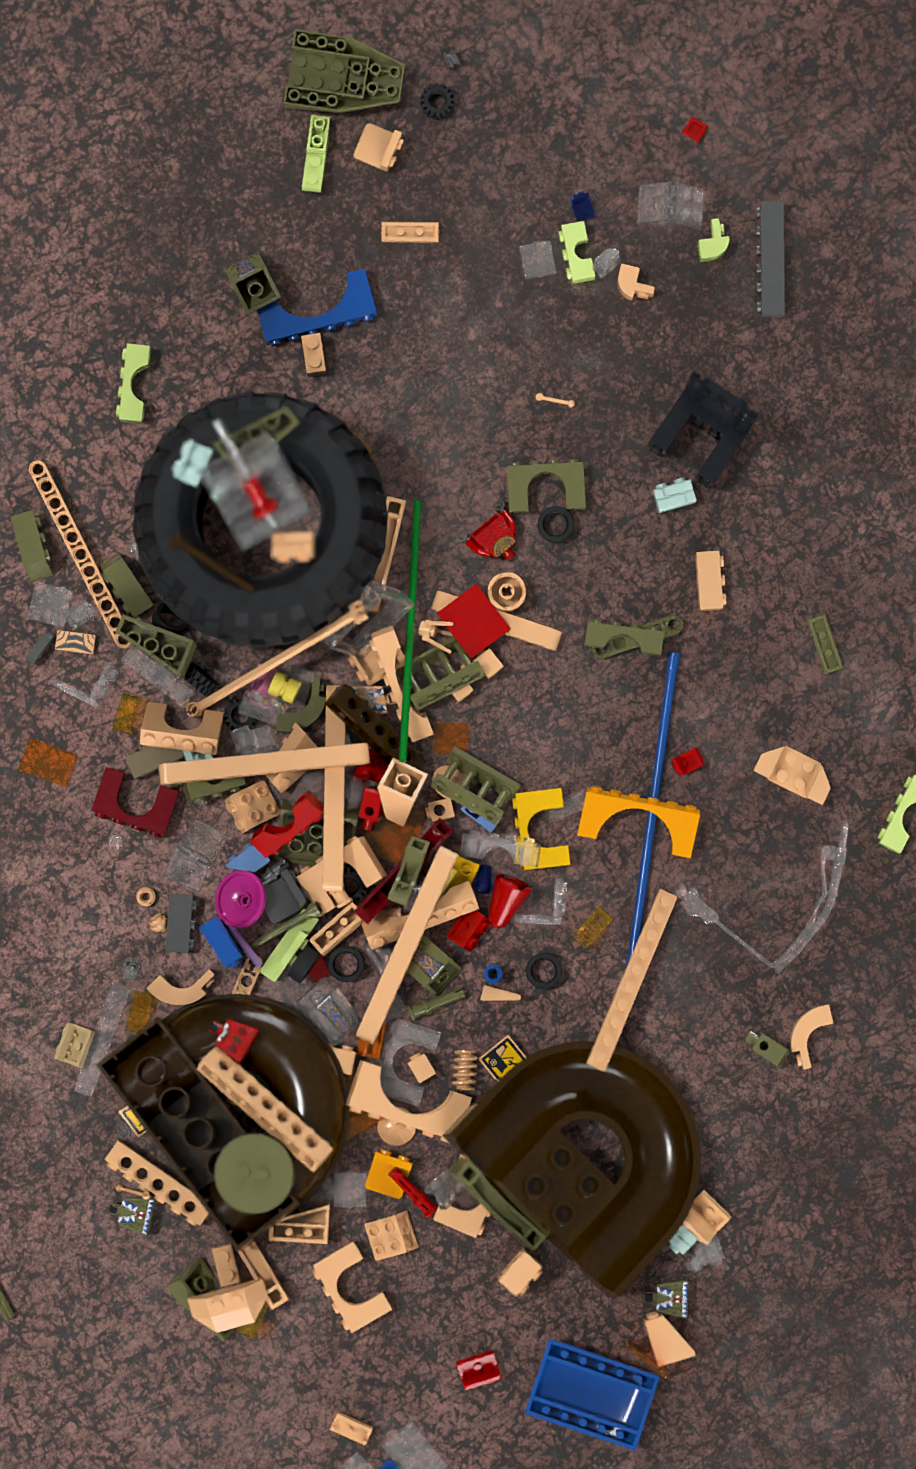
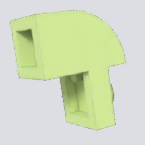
M719 218L711 219L712 238L698 241L700 262L716 260L727 249L729 236L721 237V235H724L723 223L720 224Z

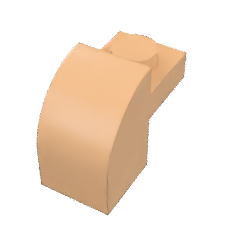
M621 264L617 280L620 293L631 301L634 294H638L637 297L642 299L653 297L655 287L636 283L640 268Z

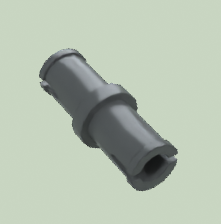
M284 857L271 868L268 867L266 872L259 877L263 881L264 887L273 880L279 879L280 872L291 867L289 862L283 867L281 866L287 861Z

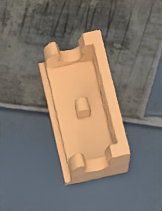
M337 1412L330 1430L366 1445L373 1427Z

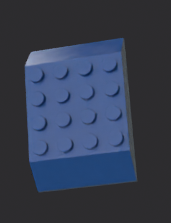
M549 1339L524 1413L636 1451L660 1376L566 1342Z

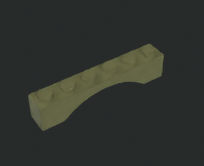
M460 1157L448 1171L525 1249L534 1252L546 1238L492 1187L482 1172L470 1160Z

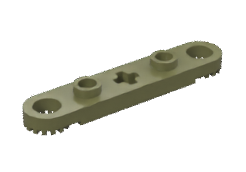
M672 615L641 625V629L659 627L660 631H664V639L680 633L683 629V621L679 616ZM670 620L678 621L679 628L677 630H671L668 627ZM617 636L609 640L605 645L607 648L606 653L598 654L596 648L593 647L591 650L596 658L604 659L639 646L629 637Z

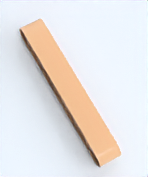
M437 590L431 609L438 612L458 597ZM497 610L510 627L509 632H506L505 635L550 650H557L562 632Z

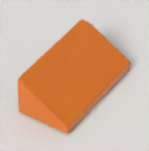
M384 1021L374 1044L359 1038L357 1055L380 1059L386 1021Z

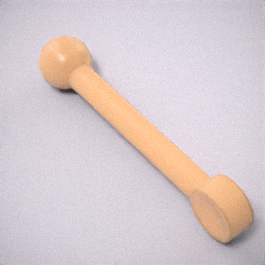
M541 393L536 395L537 401L546 400L568 405L570 408L575 405L573 400L565 401L543 396Z
M121 1184L116 1186L118 1192L125 1191L142 1196L143 1199L150 1198L148 1191L139 1192L125 1188Z

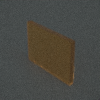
M30 738L18 770L65 787L77 755Z

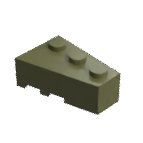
M33 510L11 516L23 566L30 581L33 582L53 576L49 560H51L50 554L44 546L46 539L44 533H41L39 527H42L40 517L35 516Z
M119 552L99 564L103 570L101 576L107 584L111 582L114 587L112 592L117 599L121 598L125 604L122 607L128 615L132 613L135 618L153 606L152 601Z

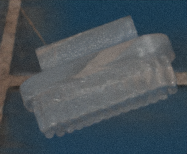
M605 249L601 255L595 258L593 270L598 272L600 278H604L620 263L617 250Z

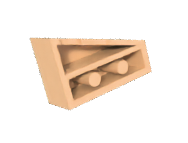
M295 722L292 727L294 730L288 738H284L282 741L283 746L279 752L318 747ZM308 770L265 774V776L282 794Z

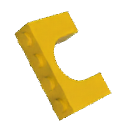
M562 788L515 793L516 798H512L513 809H517L518 817H515L516 829H520V836H517L518 848L522 847V855H519L520 867L524 866V870L571 865L568 845L543 848L537 846L531 840L528 832L529 822L536 813L543 810L564 808Z

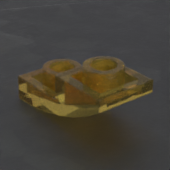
M135 990L125 1030L137 1033L147 1025L154 997L152 994Z

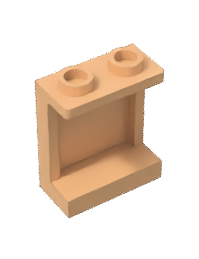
M371 644L355 653L351 649L348 650L350 657L347 659L353 668H358L359 671L356 674L361 682L365 680L367 685L371 686L383 679V675L386 674L384 668H379L376 660L379 655L377 650H372ZM400 648L396 652L395 671L403 667L405 662V656Z

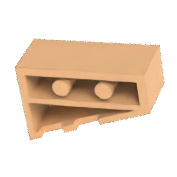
M330 1205L285 1217L270 1229L269 1241L328 1244Z

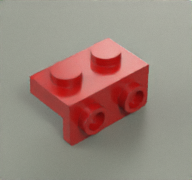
M493 1350L456 1361L464 1390L475 1389L478 1386L494 1383L501 1379Z

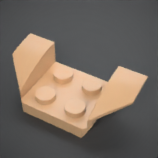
M788 746L761 754L753 770L765 776L767 780L823 805L831 789L821 763Z

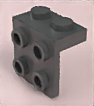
M288 869L280 872V879L264 887L266 893L264 911L274 925L307 907L306 900L308 897L303 889L299 890L296 876L294 873L290 874Z

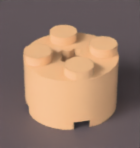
M508 572L501 573L490 581L488 600L496 610L505 613L513 612L520 608L525 600L526 587L518 575ZM508 588L511 589V590H510L511 596H509V595H507L506 597L503 596V591H502L503 589H504V590H507Z

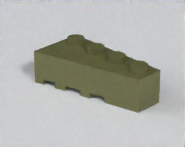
M286 407L229 435L248 468L300 422ZM219 440L213 443L234 470L241 474L223 441Z
M122 614L116 629V633L121 638L182 680L184 679L197 647V643L194 640Z

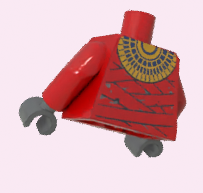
M500 500L502 508L498 509L493 504L496 514L470 534V539L466 531H462L466 535L465 539L461 540L459 537L457 539L461 543H466L465 545L475 554L487 558L490 556L497 558L502 555L508 561L515 555L510 547L516 542L514 538L516 526L513 517L508 510H505L504 502Z

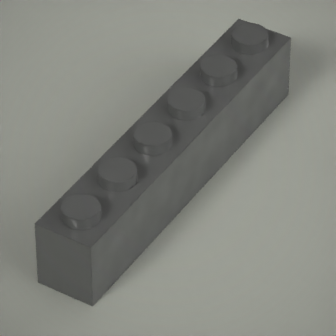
M761 201L759 207H756V218H759L760 224L756 226V237H760V244L756 245V255L760 256V263H757L756 273L760 275V282H757V294H760V301H757V312H760V318H783L785 315L784 201Z

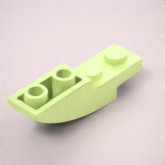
M311 115L302 183L303 191L321 193L330 117Z

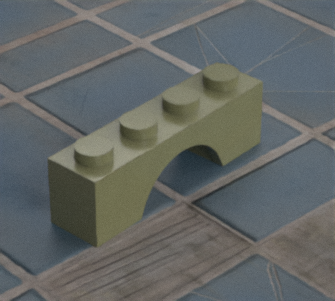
M592 619L591 622L587 623L584 645L586 647L603 649L612 638L626 636L638 644L641 654L661 656L664 631H660L659 627L641 629V625L630 624V627H625L620 622H611L609 625L603 624V620Z

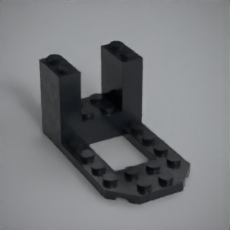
M693 372L687 381L684 391L651 438L648 446L655 455L659 456L661 454L664 456L689 419L692 420V425L698 429L702 427L707 430V434L715 440L717 438L720 439L696 475L697 482L701 486L712 488L750 432L758 414L753 410L749 412L746 409L748 405L711 379L707 377L704 380L699 379L700 375Z

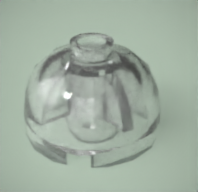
M345 773L344 812L355 811L361 807L366 787L360 777L350 773Z

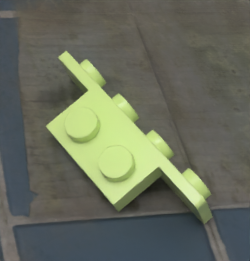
M309 917L290 928L260 969V973L275 982L288 964L291 966L298 957L295 955L299 948L303 950L309 941L306 938L319 919Z

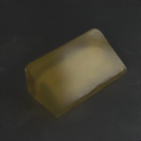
M122 694L112 730L131 735L141 701L140 697Z

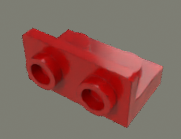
M369 749L370 763L357 765L353 770V775L380 784L389 765L373 750Z
M472 911L459 916L446 937L468 952H471L478 945L482 934L488 930L490 921L478 911Z

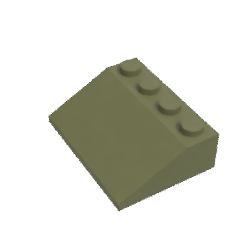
M283 799L279 827L286 826L295 819L292 811L294 800ZM344 808V847L348 845L347 840L356 836L359 810ZM324 809L323 816L318 822H312L305 832L295 835L291 843L281 846L279 852L275 854V860L279 861L284 857L287 860L286 862L316 865L315 861L323 856ZM343 862V869L346 867L351 868L352 865Z

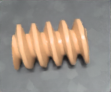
M455 1051V1054L460 1056L454 1059V1062L459 1063V1065L453 1067L458 1073L452 1075V1077L457 1079V1081L452 1082V1085L457 1087L456 1089L475 1091V1088L470 1086V1084L476 1083V1080L471 1078L477 1075V1072L472 1070L478 1066L472 1062L478 1060V1057L473 1055V1053H477L476 1051Z

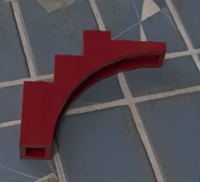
M441 818L421 837L422 840L430 842L423 865L454 831ZM403 859L353 911L367 924L391 902L388 896Z

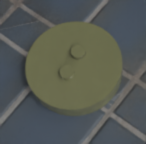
M249 1134L234 1139L222 1150L215 1166V1182L220 1195L230 1206L246 1213H263L276 1208L287 1198L294 1183L295 1169L289 1152L280 1142L265 1135Z

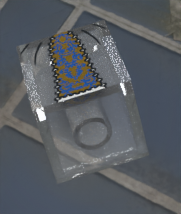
M321 978L294 1003L324 1038L334 1046L341 1043L345 1036L355 1030L363 1020L340 990L324 978Z

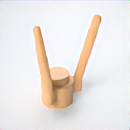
M422 621L418 631L419 636H422L421 640L427 641L451 654V650L432 640L431 637L435 638L437 633L453 637L451 632L440 630L437 626H453L454 623Z

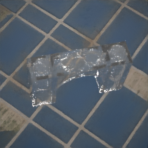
M133 645L121 659L125 665L141 675L185 710L197 695L192 689Z
M397 1019L396 1022L392 1021L389 1030L392 1033L391 1040H386L383 1050L387 1052L385 1059L381 1058L379 1067H382L380 1073L381 1087L386 1097L419 1106L425 1087L401 1080L394 1072L393 1057L398 1049L409 1044L419 1045L436 1051L441 1032Z

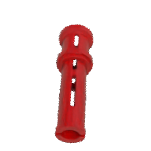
M398 1167L393 1168L389 1172L388 1176L413 1200V1206H417L424 1213L425 1218L430 1217L437 1210L438 1206L434 1205L427 1198L425 1192H420Z

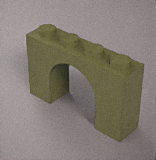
M570 459L568 463H560V460L548 461L549 464H541V461L529 462V465H522L521 462L510 463V466H507L509 513H528V486L535 477L542 474L553 475L563 483L566 509L568 511L585 510L583 462H579V459Z

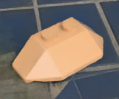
M263 1278L190 1297L188 1298L192 1317L217 1333L254 1323L268 1294Z

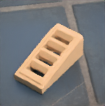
M485 985L480 1000L518 1001L521 999L520 994Z

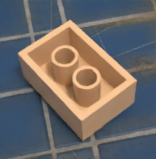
M523 1247L498 1275V1281L515 1296L518 1294L522 1295L529 1288L528 1282L531 1279L535 1281L542 1273L541 1262Z

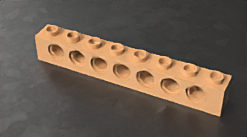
M216 1046L202 1059L197 1070L312 1172L328 1158L333 1150L328 1142L322 1140L312 1128L304 1124L297 1115L293 1114L282 1102L278 1101L268 1089H265L253 1076L244 1071L225 1051Z

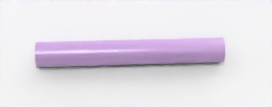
M223 922L256 968L261 966V960L238 929L230 927Z

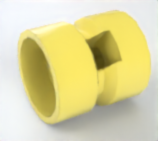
M277 671L267 694L276 698L281 696L283 701L293 704L302 681L293 677L288 679L286 674Z

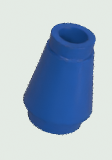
M489 965L484 970V978L488 983H498L503 977V971L498 965ZM490 971H496L497 976L495 978H491L489 974Z

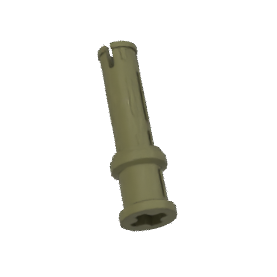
M459 987L429 1000L422 999L421 1002L412 1006L406 1005L411 1020L415 1021L417 1017L425 1014L430 1015L433 1010L465 999L462 988Z

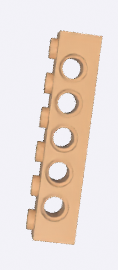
M121 1140L116 1142L105 1158L108 1162L106 1164L114 1171L119 1169L124 1173L122 1176L130 1182L136 1181L140 1184L138 1187L144 1192L150 1191L155 1194L154 1198L162 1204L166 1202L171 1205L170 1210L178 1215L184 1214L187 1217L186 1221L193 1226H196V1224L200 1226L209 1213L189 1187ZM124 1157H129L132 1161V1165L129 1168L122 1165ZM139 1168L147 1170L148 1175L146 1178L142 1179L138 1176ZM155 1179L163 1181L164 1186L162 1189L158 1190L154 1187L153 1182ZM171 1190L179 1192L180 1197L178 1200L170 1199L169 1193ZM187 1201L195 1203L194 1211L186 1210L185 1203Z

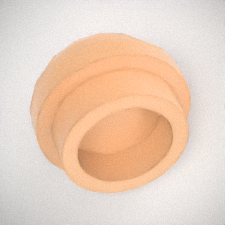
M158 913L149 920L148 923L152 931L167 932L168 919L165 915Z

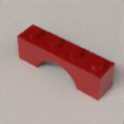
M308 790L294 802L292 811L295 819L293 822L281 827L266 823L253 833L250 843L265 858L271 854L275 855L279 852L282 845L291 843L295 835L298 833L302 834L308 829L309 824L312 822L316 823L322 818L324 805Z

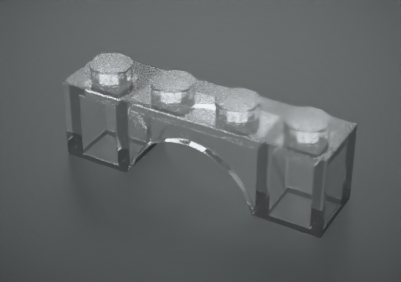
M471 830L470 834L463 833L460 856L484 860L491 850L504 847L511 854L514 864L538 867L541 844L535 843V839L524 838V841H518L517 837L506 835V838L503 839L499 838V834L488 833V836H481V832Z

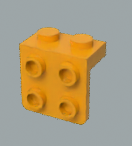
M381 1149L380 1152L376 1151L365 1187L369 1190L400 1199L403 1190L388 1174L393 1168L398 1167L408 1178L413 1163L409 1162L410 1158L399 1155L398 1158L391 1156L392 1152Z

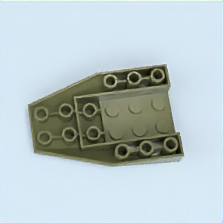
M295 29L289 79L283 103L284 109L342 113L400 102L405 64L351 37Z

